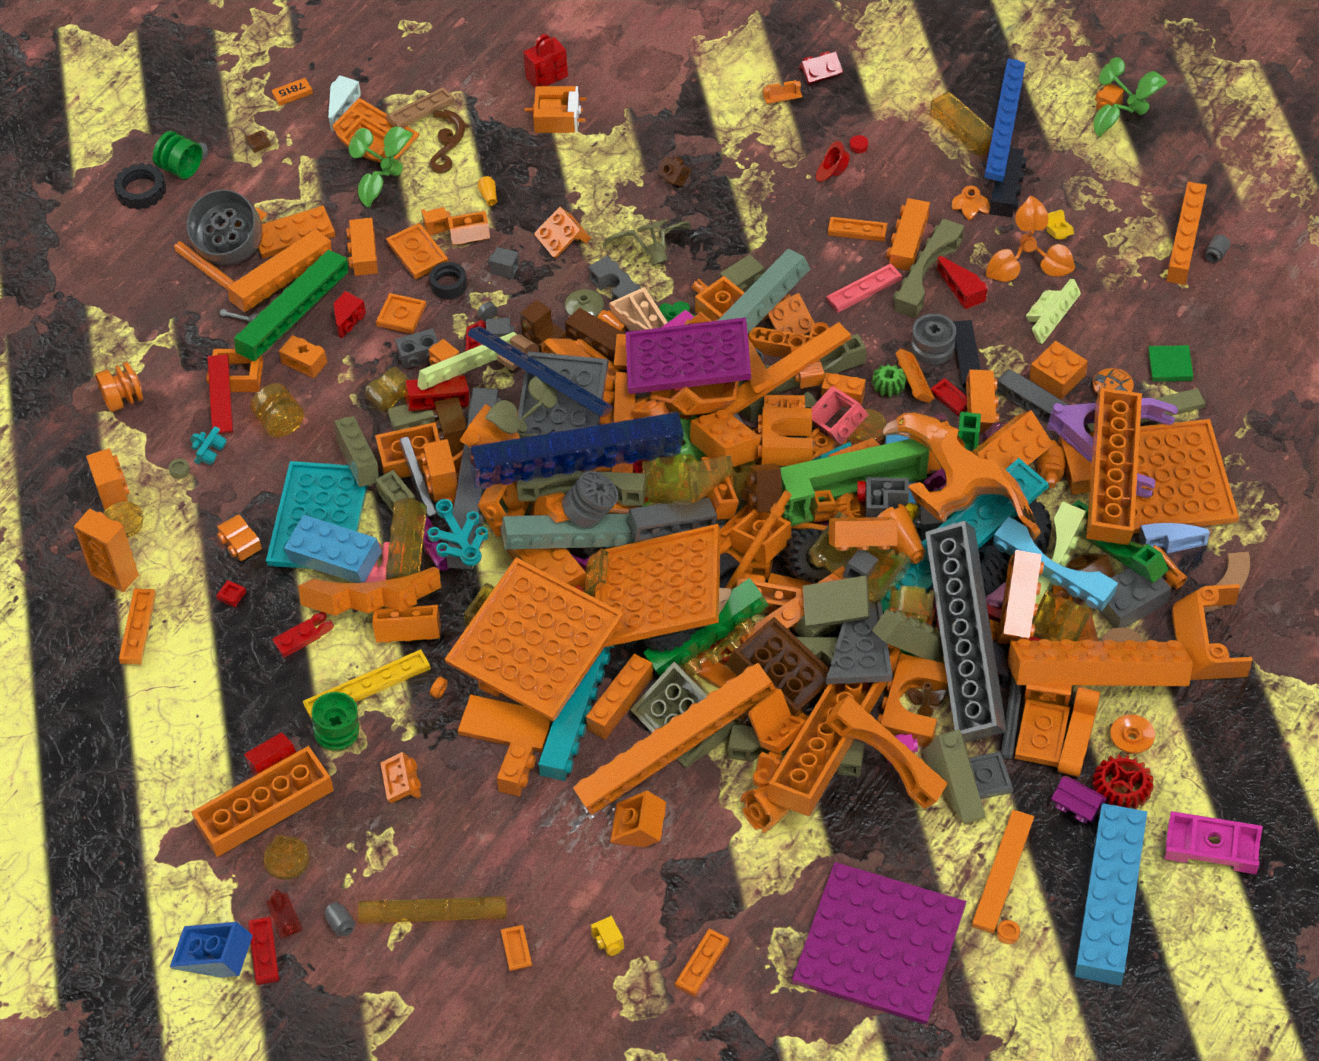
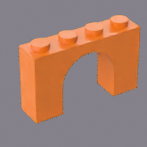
M763 407V414L758 415V436L760 437L758 457H762V465L775 463L777 466H790L812 461L813 438L783 437L811 436L812 408Z
M901 653L899 662L896 663L894 668V679L888 682L887 691L890 693L888 697H884L882 704L884 714H879L878 722L894 736L912 734V738L917 739L918 746L927 747L934 740L937 719L909 712L900 703V698L907 692L908 688L923 689L925 682L932 684L933 692L937 690H945L947 692L948 681L945 663Z

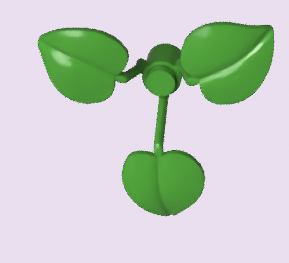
M1118 57L1112 58L1101 70L1099 82L1102 85H1109L1115 80L1130 96L1127 100L1129 107L1114 104L1113 106L1109 104L1104 105L1094 118L1096 134L1101 138L1102 134L1115 124L1120 116V109L1127 110L1130 113L1135 111L1138 115L1145 114L1149 109V103L1145 99L1166 85L1168 81L1155 71L1149 72L1138 82L1136 95L1132 94L1117 78L1125 70L1124 61Z
M397 126L387 132L384 138L385 147L383 148L387 158H383L368 148L374 139L370 130L360 128L352 136L349 144L350 155L357 159L361 158L367 151L381 160L380 166L383 170L375 171L372 175L365 174L362 177L358 186V195L365 206L370 208L372 202L382 189L383 179L380 175L389 176L391 174L397 177L401 174L403 165L394 156L408 143L413 136L412 132Z

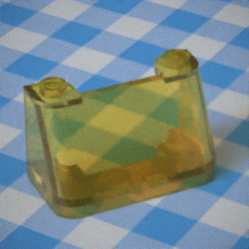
M683 453L642 461L643 472L646 474L647 498L652 503L696 504L726 479L733 469L731 455H722L716 458L697 461L692 454Z
M838 511L834 518L848 517ZM828 525L809 550V555L811 557L810 561L819 568L824 567L839 578L846 579L843 577L846 566L858 550L856 547H849V550L839 551L836 550V547L829 545ZM869 546V550L865 551L878 558L874 572L868 578L869 601L874 603L875 601L880 602L910 568V557L903 552L896 556V551L893 549L889 551L887 549H877V546Z

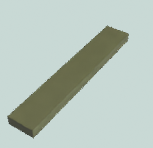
M1198 388L1155 398L1156 400L1176 406L1178 408L1177 414L1205 408V401ZM1164 412L1165 414L1170 416L1175 415L1169 412ZM1147 418L1140 419V423L1152 421ZM1094 423L1085 425L1088 433L1094 432Z

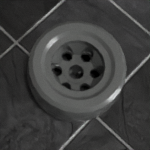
M215 190L205 194L193 204L187 218V232L190 242L204 259L215 265L233 266L249 259L261 243L263 227L260 216L254 205L243 195L235 191ZM236 222L242 223L241 226L235 227ZM231 235H236L234 240H229ZM221 237L222 241L216 243V238Z

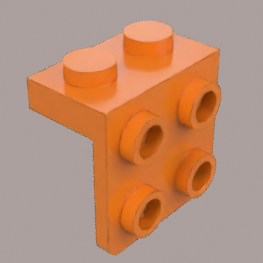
M799 293L793 296L790 294L785 295L780 300L781 302L762 319L764 321L769 318L775 330L803 335L810 332L815 324Z
M778 688L769 693L748 714L761 747L778 754L784 751L796 739L807 721L791 715L782 690Z

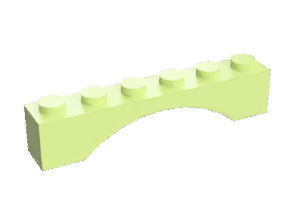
M1062 501L1053 519L1057 541L1052 561L1066 567L1070 559L1068 554L1071 549L1076 548L1079 541L1078 535L1080 531L1085 530L1087 519L1086 511ZM1043 575L1038 578V582L1041 583L1039 596L1036 595L1035 603H1038V610L1036 616L1032 618V624L1040 620L1043 613L1041 608L1044 603L1047 604L1052 595L1050 590L1054 584Z

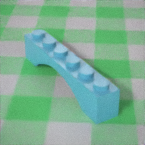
M1008 517L994 534L993 545L1000 552H1006L1010 556L1016 550L1042 554L1041 562H1044L1042 575L1048 578L1052 584L1067 590L1073 597L1082 599L1093 609H1098L1102 612L1116 593L1118 583L1101 572L1076 571L1053 562L1035 545L1027 527L1011 517Z

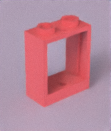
M832 386L812 407V424L815 428L818 427L821 429V432L842 444L869 414L859 402ZM843 405L850 408L832 428L825 425Z

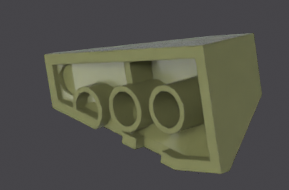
M958 729L937 736L922 751L925 764L948 783L942 793L964 824L986 818L968 749L961 730Z

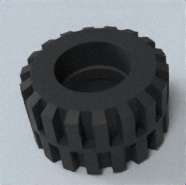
M813 528L798 530L799 533L791 535L793 539L787 540L788 547H784L783 552H786V556H783V559L787 561L785 566L788 570H791L790 574L796 576L797 579L818 583L835 572V568L840 567L841 564L838 561L842 559V555L839 554V550H836V547L829 545V532ZM816 544L819 549V558L815 565L809 567L806 561V553L811 545Z
M993 545L982 546L978 549L985 596L997 590L1006 581L1008 563Z

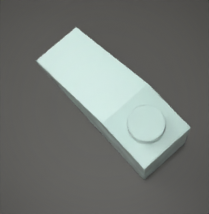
M339 75L336 81L331 84L329 123L332 131H335L332 125L360 97L359 81Z

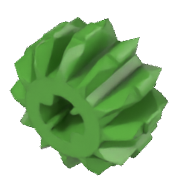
M887 364L886 367L880 365L878 369L874 370L872 384L875 392H880L881 396L888 394L891 397L892 394L898 396L900 391L904 390L906 377L903 368L898 369L897 365L892 367Z

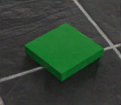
M1189 345L1148 347L1152 382L1193 381Z

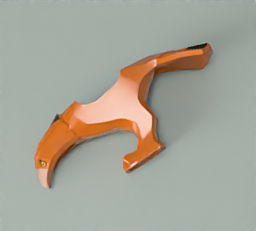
M913 412L903 413L896 420L887 423L882 433L884 436L901 435L923 444L934 454L945 472L947 478L946 486L941 491L929 492L921 482L908 486L914 500L941 523L946 522L947 517L953 512L968 509L977 496L999 494L1004 495L1011 501L1022 524L1027 527L1032 540L1037 539L1041 531L1020 484L995 459H983L965 449V443L957 435L959 430L949 425L947 420Z

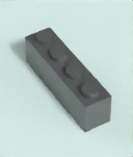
M710 498L632 508L629 511L627 524L634 541H642L715 525L717 514Z

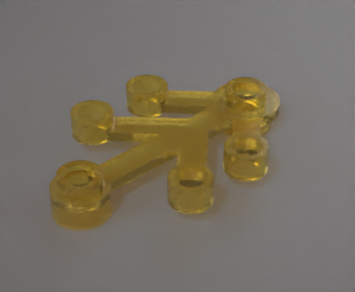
M749 617L741 621L735 627L737 631L721 639L718 645L706 650L702 654V659L699 660L696 656L683 665L685 671L694 676L703 669L701 664L705 661L710 660L713 665L723 659L721 653L726 647L730 651L735 650L741 645L739 639L742 636H748L755 630V621H751Z

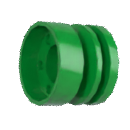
M168 131L155 144L152 159L158 168L170 172L181 179H188L198 170L202 161L203 150L199 143L187 139L175 131Z
M329 692L320 696L314 702L311 709L315 740L323 748L333 751L344 750L352 746L359 735L356 702L352 697L341 692Z

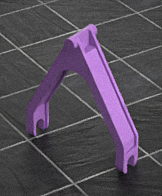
M1142 398L1141 418H1147L1166 425L1173 424L1175 417L1164 412L1177 415L1178 408L1176 406L1153 398ZM1060 403L1054 404L1047 425L1048 430L1055 431L1085 459L1092 462L1093 438L1085 431L1084 426L1094 423L1096 403L1066 406ZM1137 473L1136 495L1145 498L1151 497L1152 491L1141 486L1154 489L1156 481L1153 478Z

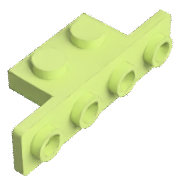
M1070 279L1061 291L1045 290L1027 313L1026 317L1029 322H1037L1033 326L1032 331L1039 344L1044 343L1080 296L1081 292L1074 279Z

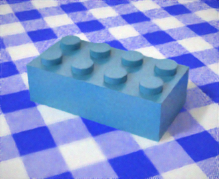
M304 514L284 547L290 562L354 583H365L382 553L377 538Z

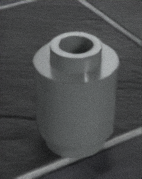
M1224 235L1213 236L1205 249V258L1211 263L1221 261L1231 246L1229 239Z
M334 902L326 907L324 911L325 920L337 936L350 935L354 930L356 922L345 906Z

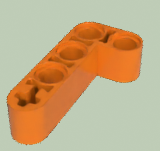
M823 322L815 323L811 328L810 335L755 327L749 332V339L754 348L760 350L763 355L784 358L790 354V347L806 344L829 329V326Z
M1083 687L1078 688L1057 772L1080 777L1101 692Z

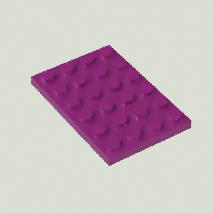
M746 317L626 332L629 394L752 379Z

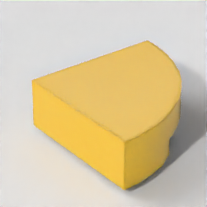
M909 502L906 508L913 521L918 512V505Z

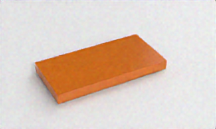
M470 695L458 728V735L510 746L512 741L532 746L533 751L542 753L553 721L526 706Z

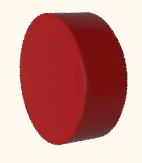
M862 135L853 136L850 139V150L854 153L866 152L868 149V139Z
M857 481V502H865L866 482Z

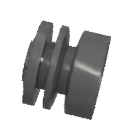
M587 471L580 476L574 486L565 494L562 499V507L568 518L575 524L584 528H592L598 525L606 513L616 504L618 492L612 481L605 475L596 471Z

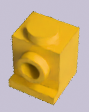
M612 916L591 924L592 937L596 940L599 949L605 950L607 956L617 955L624 949L623 936Z

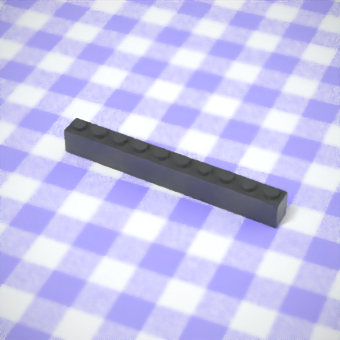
M473 389L467 428L485 404L492 407L502 401V398L499 397L498 389ZM464 444L453 516L462 530L469 512L476 511L479 514L480 522L473 527L467 540L471 545L476 537L475 530L484 525V515L479 509L478 503L490 483L487 478L488 475L491 476L492 463H490V459ZM448 542L449 547L461 549L459 544ZM446 556L448 568L473 569L474 567L463 564L459 557Z

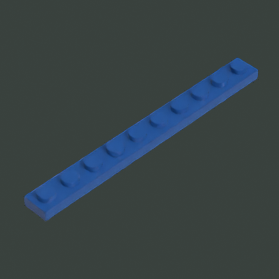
M1008 58L1006 62L984 174L985 178L1003 182L1026 64L1016 59Z

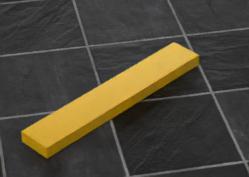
M420 649L303 701V705L312 720L311 709L314 702L326 693H346L357 702L430 670V664Z

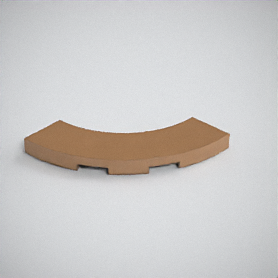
M1249 552L1228 553L1227 571L1216 585L1239 584L1240 593L1249 575ZM1223 605L1204 607V613L1219 609Z

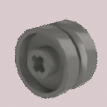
M930 313L918 318L912 329L911 351L915 358L929 365H938L948 361L955 351V324L947 316Z

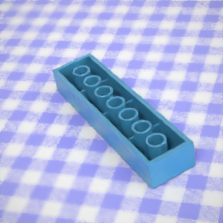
M1102 803L1075 977L1122 985L1147 811Z

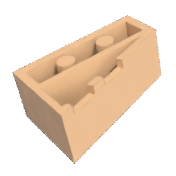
M645 287L609 303L611 312L626 325L629 331L661 328L668 323Z

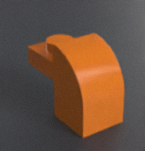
M556 492L538 497L535 501L533 516L548 515L555 523L570 520L562 507V499L565 494Z

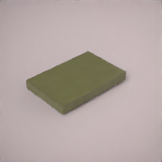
M866 576L803 586L805 626L807 629L870 619L868 578Z

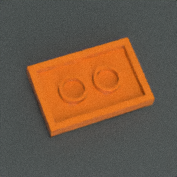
M420 222L386 238L388 246L415 280L430 273L438 264L449 262L447 256Z
M1026 699L1014 759L1058 767L1070 707Z

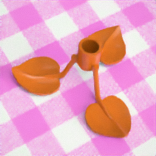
M1029 196L1015 215L1016 225L1022 231L1030 232L1021 236L1019 241L1021 246L1018 248L1015 257L1010 249H1002L993 255L986 269V276L988 278L1002 282L1014 280L1019 275L1021 269L1017 259L1023 250L1025 252L1036 250L1045 258L1041 261L1040 266L1050 276H1064L1075 269L1072 253L1066 246L1061 244L1049 247L1047 254L1037 246V242L1033 237L1034 230H1044L1049 218L1045 207L1035 197Z

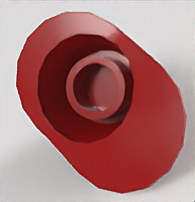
M836 141L828 148L816 172L817 181L823 182L831 175L839 176L845 172L849 164L850 154L844 150L842 142Z

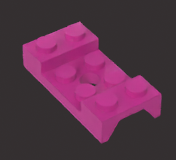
M1171 811L1168 821L1164 859L1187 863L1188 859L1234 866L1233 871L1257 874L1263 826ZM1216 837L1220 840V843L1212 844L1208 838Z

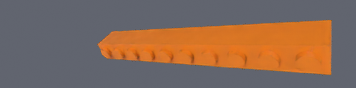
M759 663L747 667L742 674L728 680L717 691L710 692L705 699L699 703L692 704L687 711L673 717L668 724L662 728L655 729L650 736L636 742L625 753L618 754L613 761L607 765L600 766L589 777L581 779L573 789L591 816L757 705L775 689L772 681Z

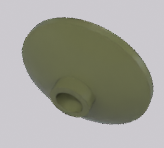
M581 289L567 297L565 310L571 316L580 307L597 317L604 308V301L599 293L589 289Z

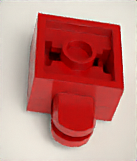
M543 34L536 39V46L523 51L525 76L534 88L536 86H549L568 77L566 49L555 37L551 38L548 34Z

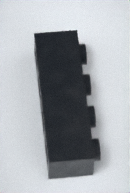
M1010 147L1003 182L995 180L990 204L991 215L1013 217L1014 210H1018L1019 199L1016 196L1021 195L1022 185H1019V182L1023 183L1024 171L1021 170L1026 168L1027 157H1024V149Z

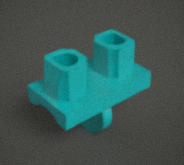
M214 426L206 439L205 432H201L200 435L193 434L190 437V441L193 443L191 448L193 450L199 448L196 452L197 457L194 460V463L197 465L201 461L212 465L217 454L211 451L210 448L214 447L222 451L226 445L227 440L219 435V428Z

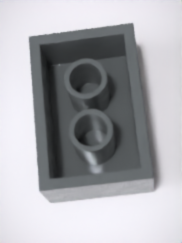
M1128 568L1111 578L1118 583L1116 593L1102 612H1099L1113 628H1126L1167 604L1170 598L1171 587L1162 577L1152 583Z

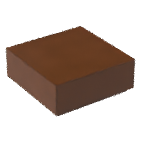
M262 130L245 137L247 144L254 153L271 146L269 139Z

